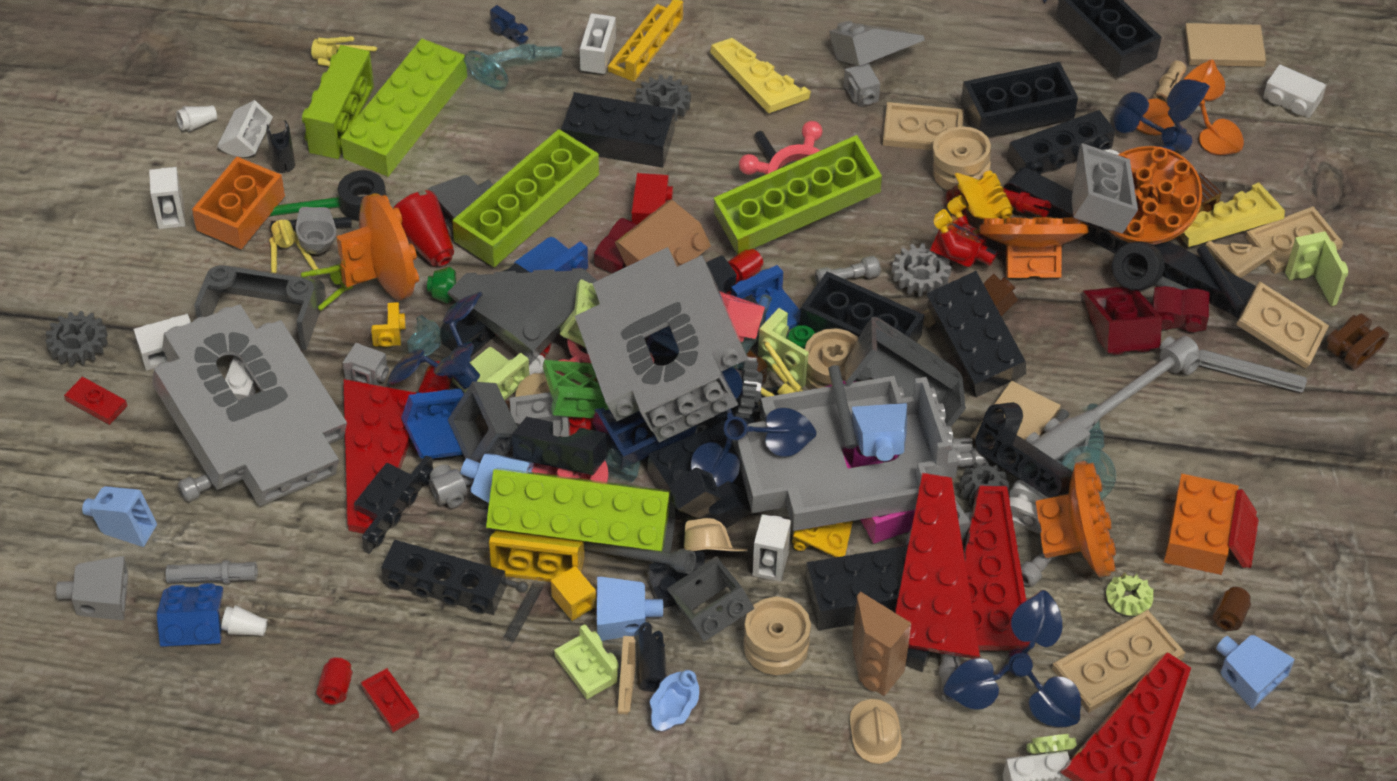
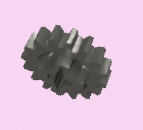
M659 75L658 80L649 77V83L641 82V88L636 89L635 103L675 109L676 122L677 115L684 117L685 110H690L691 92H688V85H682L681 79L673 81L672 76L663 79V76Z
M80 311L78 316H74L72 312H69L68 318L65 319L59 316V323H51V331H46L47 340L45 341L52 358L58 357L61 364L69 360L70 366H73L79 360L84 365L86 358H90L93 361L96 360L95 353L102 354L104 352L102 346L108 344L106 327L103 326L101 318L95 320L93 313L86 317L83 311Z
M748 357L747 360L738 363V367H736L742 378L743 385L741 394L736 399L738 405L732 408L733 416L749 419V416L752 415V408H754L757 402H760L763 375L757 371L758 362H756L757 358Z

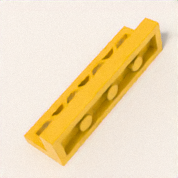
M672 0L667 8L656 4L610 62L608 72L635 82L683 20V1ZM660 14L661 16L656 21L655 18ZM625 62V69L618 66L620 63Z

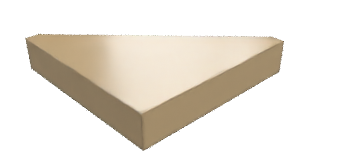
M1212 241L1206 243L1211 254L1228 272L1240 278L1277 254V249L1274 246L1263 248L1252 247L1251 244L1231 243V245L1214 244Z
M623 636L618 714H629L631 709L636 668L635 639L632 636Z

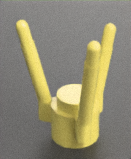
M319 37L314 39L311 49L312 58L318 59V65L330 67V61L328 60L331 59L333 54H336L340 45L335 43L352 42L354 37ZM344 45L368 51L377 50L375 46Z
M279 220L273 223L271 226L273 237L269 239L271 245V272L277 273V246L287 248L294 242L313 270L318 269L310 254L301 247L291 222Z
M766 342L764 345L776 363L772 364V369L784 383L777 393L781 395L803 391L770 343ZM761 387V394L763 396H775Z

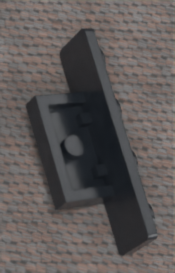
M426 455L411 474L386 463L354 502L355 510L374 519L362 535L364 552L370 554L375 547H379L383 543L386 533L391 526L398 524L406 507L412 505L417 499L421 488L429 484V475L433 470L432 457Z

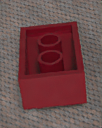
M1124 287L1083 290L1082 296L1097 339L1107 353L1119 355L1123 354L1124 351L1136 350L1147 352L1153 348H1160L1162 317L1139 290H1130Z

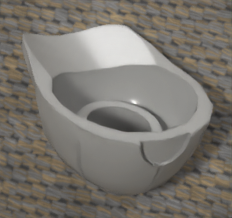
M301 207L299 209L295 229L301 247L311 254L325 252L333 244L336 236V226L330 210L326 207Z

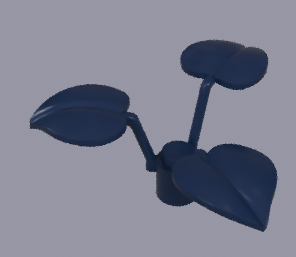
M1191 79L1181 80L1174 85L1168 95L1167 105L1171 108L1168 111V115L1176 127L1164 129L1144 118L1143 115L1149 108V102L1143 94L1138 92L1128 93L1120 99L1114 112V126L1117 131L1128 134L1133 132L1141 121L1162 133V140L1166 146L1156 147L1184 153L1192 145V136L1186 133L1187 129L1183 128L1179 122H1183L1192 115L1203 100L1210 85Z
M480 291L460 299L446 312L443 322L449 324L458 345L448 357L437 363L429 357L423 356V349L414 350L401 358L394 366L389 375L387 386L390 388L391 384L408 378L418 368L420 363L424 362L435 367L434 374L436 376L447 375L449 378L453 377L463 389L469 388L472 382H477L480 378V373L470 363L472 360L470 356L474 345L472 342L462 343L456 329V324L471 312L479 297L483 296V293Z
M730 367L722 371L735 399H737L742 391V378L736 369ZM777 408L769 412L766 418L768 427L749 426L745 419L733 416L732 410L728 409L726 410L728 420L724 424V433L728 438L724 449L719 444L712 442L701 445L692 456L691 470L697 467L711 473L717 487L727 481L733 482L740 471L739 458L732 453H728L733 440L744 439L748 432L767 433L765 441L769 450L776 455L786 457L800 452L816 437L817 432L809 419L790 408Z
M1041 590L1035 596L1021 603L1011 618V627L1015 636L1021 641H1030V643L1026 647L1023 646L1022 649L1016 648L1010 651L1007 656V664H1004L1003 668L995 675L993 665L987 659L973 658L965 661L948 677L943 689L947 696L970 709L987 708L993 704L999 694V687L995 680H999L1007 671H1011L1017 677L1027 675L1039 690L1029 698L1030 710L1039 721L1054 727H1069L1080 721L1081 696L1074 682L1066 677L1054 676L1049 678L1044 686H1042L1031 671L1033 662L1028 652L1034 648L1035 643L1043 647L1054 645L1060 638L1063 628L1062 616L1057 603L1046 590Z

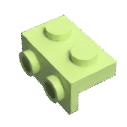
M584 624L579 627L580 636L556 648L554 656L585 698L589 699L618 682L617 669H619V664L611 652L607 653L599 635L595 631L591 632Z

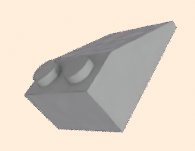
M852 21L839 23L837 25L838 28L829 31L836 60L857 66L864 65L925 40L923 35L899 29L852 23Z
M1083 143L1080 145L1071 200L1074 218L1123 234L1138 211L1130 159Z

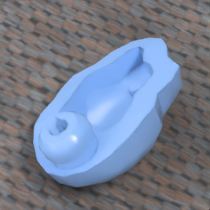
M684 670L683 672L669 675L660 683L659 689L653 694L650 700L651 725L656 731L664 732L674 726L683 724L689 717L691 710L696 706L699 699V684L693 671Z

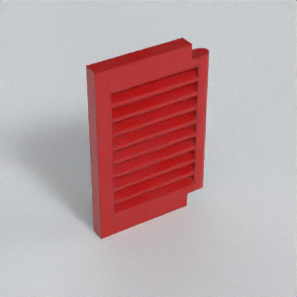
M1239 489L1236 493L1228 546L1243 568H1251L1259 519L1256 516L1257 511L1243 489Z

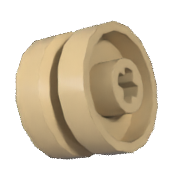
M960 126L941 132L934 140L933 175L935 181L946 190L961 193L955 176L956 172L981 180L983 173L991 170V144L989 138L982 131L972 127Z
M825 329L814 334L807 341L805 350L809 353L806 387L811 390L832 385L828 368L833 365L840 367L842 380L845 381V363L859 338L849 331L841 329Z
M778 596L765 598L754 604L753 607L755 609L747 613L744 624L743 647L747 660L754 668L772 675L789 674L800 668L807 659L809 651L811 622L808 613L797 602Z

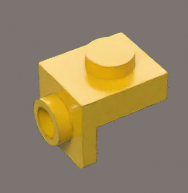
M399 302L388 303V324L371 326L373 346L389 347L401 345V330H406L405 313H400Z

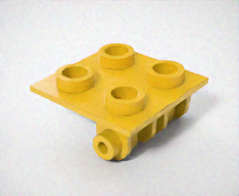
M991 170L983 173L981 180L955 173L959 183L958 188L965 195L969 204L968 209L974 217L981 219L1000 218L1004 219V223H1006L1005 219L1012 216L1013 208L1006 193L1003 192V187L1000 186L1001 183L996 173H993Z
M853 521L796 530L793 532L792 540L794 548L798 551H804L805 548L811 545L834 557L845 556Z

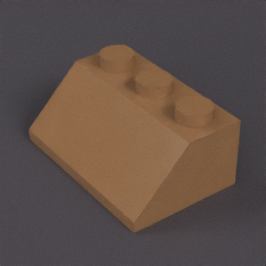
M668 200L615 242L626 267L667 247L677 265L680 266L697 258L711 247L701 223L673 200Z
M860 592L857 595L852 648L859 681L868 690L876 691L885 696L905 672L911 623Z

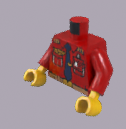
M962 195L949 201L947 207L955 217L950 216L946 209H942L935 214L934 225L939 231L930 251L967 267H971L977 260L991 266L998 252L985 246L988 237L980 234V230L969 225L967 216H963L961 211L967 207L965 198Z

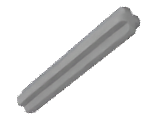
M1204 349L1200 350L1202 361L1199 366L1297 392H1303L1307 382L1305 376Z

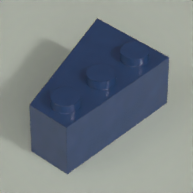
M595 409L592 422L597 431L606 433L607 448L620 470L648 457V454L695 434L697 425L659 442L654 432H651L640 411L616 421L610 409Z

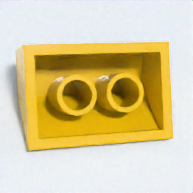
M498 529L490 536L491 567L504 570L506 577L551 582L558 573L568 571L574 566L582 573L585 557L584 541Z

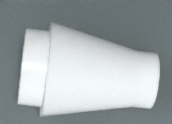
M213 105L183 106L181 110L176 111V119L182 131L187 130L190 132L211 121H216L217 113Z
M236 605L234 608L227 606L221 630L228 631L230 635L264 636L268 619L261 618Z

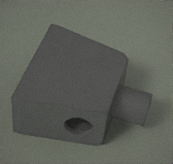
M462 175L432 186L428 190L434 192L437 196L445 223L453 231L452 220L492 187L493 184L490 180H486L477 185L468 175Z

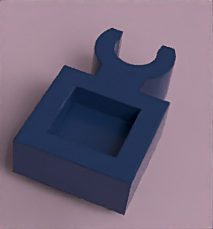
M498 5L490 9L491 28L497 34H501L509 40L513 38L520 45L529 40V37L524 35L528 31L527 26L522 23H516L515 16Z

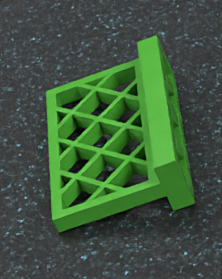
M544 360L542 367L553 399L551 411L554 416L593 418L595 409L604 408V410H609L600 385L597 383L598 380L592 363ZM555 371H561V372H563L565 375L562 376V375L556 373ZM582 373H588L593 377L589 378ZM573 378L582 384L579 386L570 380Z

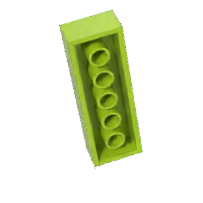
M421 38L341 136L343 158L389 177L467 78L466 55Z
M558 129L452 220L454 242L491 266L496 267L599 176V154Z
M855 135L714 197V214L734 250L739 254L743 250L754 249L880 193L882 175L858 135Z
M495 468L493 469L486 528L662 551L665 544L671 491Z

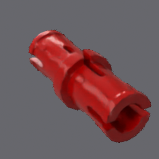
M1003 188V192L1006 193L1012 208H1016L1017 212H1030L1041 217H1046L1049 214L1048 210L1041 209L1040 206L1051 208L1050 201L1031 197L1026 192L1016 193Z

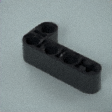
M1015 402L991 405L987 409L976 435L975 442L978 451L1049 498L1069 494L1073 471L1017 435L1023 420L1021 407Z

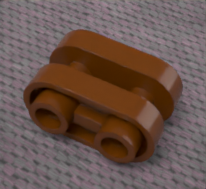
M1362 313L1357 316L1353 315L1348 319L1343 328L1340 330L1335 329L1329 335L1327 350L1337 357L1344 352L1347 353L1344 362L1351 368L1357 369L1384 346L1389 333L1380 326L1370 330L1371 319Z

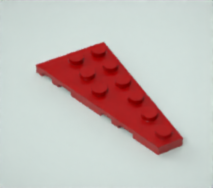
M344 379V415L347 422L345 430L347 521L349 531L364 534L374 521V519L355 510L354 502L386 463L399 469L402 467L411 438L401 416L408 396L416 394L415 392Z
M922 473L895 613L911 623L908 648L973 659L980 658L952 477Z
M979 486L975 494L964 550L979 650L1012 651L1016 648L1022 649L1030 641L1024 642L1019 640L1011 627L1012 615L1016 608L1026 601L1008 488L1007 486Z
M1169 652L1161 655L1064 766L1060 773L1072 781H1154L1191 667Z

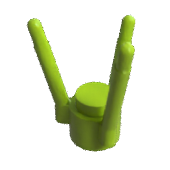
M340 264L301 273V277L330 273L332 281L335 284L341 285L337 291L318 306V310H323L345 291L353 288V286L346 287L342 282Z

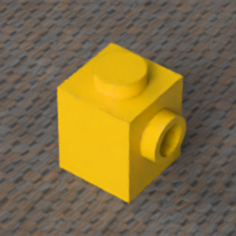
M576 566L568 571L558 573L551 580L552 598L571 621L596 607V590Z

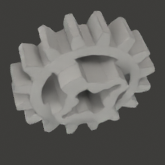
M921 243L920 248H916L914 244H911L909 251L902 248L901 254L895 255L892 265L893 280L899 281L900 289L908 287V294L915 290L918 292V296H922L923 291L928 293L933 291V289L948 284L951 274L950 259L943 258L944 256L930 251L931 247L926 249L924 243Z

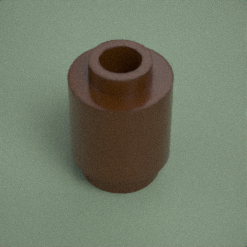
M1230 587L1223 593L1213 614L1215 623L1222 630L1236 631L1241 628L1251 607V596L1245 589Z

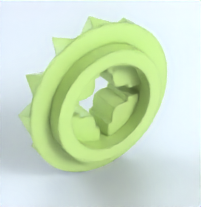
M1124 572L1121 577H1113L1107 586L1106 598L1110 606L1117 612L1128 616H1136L1149 610L1153 603L1154 589L1149 587L1148 580L1139 579L1137 574L1127 576ZM1126 589L1128 591L1136 590L1135 597L1133 595L1124 597Z
M1069 734L1032 738V743H1028L1026 746L1027 752L1039 754L1070 750L1076 747L1077 744L1076 738H1069Z

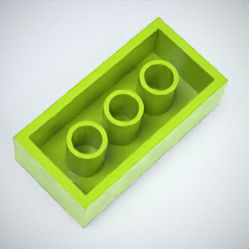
M340 45L337 53L332 55L330 67L327 72L322 74L321 84L318 90H314L309 108H305L302 115V123L305 124L306 129L305 141L308 142L309 153L334 159L340 158L342 153L341 136L363 111L374 89L370 51Z

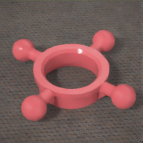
M816 121L806 122L802 127V135L805 138L804 143L781 149L773 156L770 163L760 162L752 154L742 156L739 160L740 171L746 175H753L756 172L766 175L782 168L789 162L798 161L821 151L813 147L815 141L822 136L821 125Z

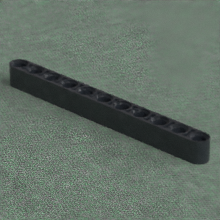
M1019 168L1004 185V188L1016 193L1026 192L1031 197L1050 201L1051 208L1040 206L1041 209L1049 211V214L1046 216L1048 218L1063 219L1064 223V218L1074 217L1071 201L1073 191L1028 168ZM1085 222L1088 224V233L1082 237L1114 254L1121 246L1129 243L1117 238L1101 226ZM1170 241L1154 244L1164 258L1165 269L1163 277L1189 289H1200L1209 292L1210 304L1237 318L1240 317L1243 309L1235 311L1201 257ZM1136 255L1130 259V262L1148 269V263L1143 256ZM1222 269L1246 305L1255 285Z

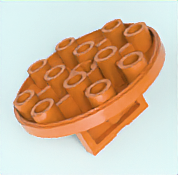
M1156 146L1136 147L1118 154V156L1130 159L1138 211L1123 234L1113 230L1109 232L1129 243L1146 242L1153 245L1170 241L1184 233L1197 218L1202 203L1201 181L1192 164L1180 154Z
M373 193L363 197L360 204L359 229L336 236L338 253L341 258L342 282L346 287L376 278L394 299L400 301L411 297L415 283L419 282V275L413 263V260L417 259V254L414 246L408 243L401 225L402 216L399 209L391 207L386 195L381 196Z
M1010 217L1006 218V223H1004V219L984 218V223L980 225V234L1006 245V278H1029V276H1038L1039 278L1061 277L1062 244L1076 240L1088 233V224L1074 217L1064 218V223L1063 219L1032 217V219Z
M1086 461L1075 462L1070 480L1069 494L1036 501L1038 521L1042 531L1040 534L1043 554L1045 558L1081 551L1087 563L1099 578L1110 576L1111 572L1115 571L1113 556H1116V549L1113 538L1110 539L1109 530L1112 529L1110 516L1106 512L1104 502L1100 499L1099 492H1102L1100 476L1096 474L1094 463L1088 464Z

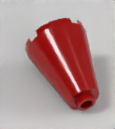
M425 190L427 193L420 196L416 192L403 198L393 208L397 207L401 213V225L408 242L431 265H447L452 260L454 248L437 196L434 192Z

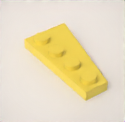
M730 38L711 45L710 53L768 113L809 99L810 90L806 87L801 89L794 84V79L788 75L781 76L775 72V66L769 62L756 59L754 52L735 39Z
M1258 182L1252 185L1251 191L1247 193L1241 191L1234 195L1233 200L1227 203L1221 201L1215 204L1213 210L1209 212H1199L1193 224L1179 237L1188 247L1199 245L1284 219L1285 210Z

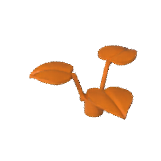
M1211 59L1193 69L1184 78L1210 85L1206 95L1198 105L1201 108L1204 123L1207 127L1200 134V145L1206 152L1213 155L1238 153L1243 149L1244 139L1237 125L1223 118L1216 120L1211 125L1208 119L1205 100H1215L1225 91L1224 78L1217 69L1214 60ZM1148 99L1149 108L1143 117L1164 129L1173 127L1174 123L1168 115L1170 107L1167 103L1160 99ZM1141 121L1136 130L1148 135H1162L1161 132Z

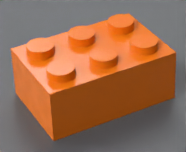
M236 157L193 207L192 212L196 230L242 249L272 213L273 209L285 197L282 175Z
M1181 473L1174 501L1164 563L1222 575L1229 551L1228 543L1239 485Z

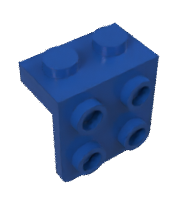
M549 237L514 263H517L529 272L550 269L555 271H572L574 268L586 270L588 269V247L579 241L568 249L556 238Z
M778 265L764 269L757 275L747 280L739 281L731 287V295L742 299L752 294L758 304L765 307V322L780 308L788 313V330L799 325L800 309L783 290V271ZM758 331L757 337H756V339H757L758 341H759V331Z
M461 389L416 393L408 396L401 419L420 458L423 459L426 455L432 457V459L463 455L448 421L464 395Z
M205 583L198 587L173 585L163 590L157 610L160 646L221 643L222 634L219 610L224 593L223 587L215 586L212 583Z

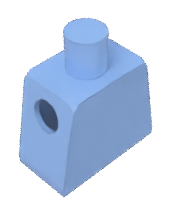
M907 403L852 407V424L862 455L866 457L877 456L881 461H888L894 455H900L905 452Z
M485 453L481 463L466 458L460 474L474 479L470 492L489 503L493 469L505 468L532 472L535 463Z
M105 486L101 488L95 499L87 498L83 503V514L93 517L103 534L138 546H145L157 526L141 490Z
M597 577V634L601 641L623 638V636L639 635V628L645 622V617H663V599H645L644 583Z
M1250 635L1240 645L1229 636H1225L1216 647V650L1226 657L1221 669L1222 677L1252 709L1289 676L1295 660L1255 635Z

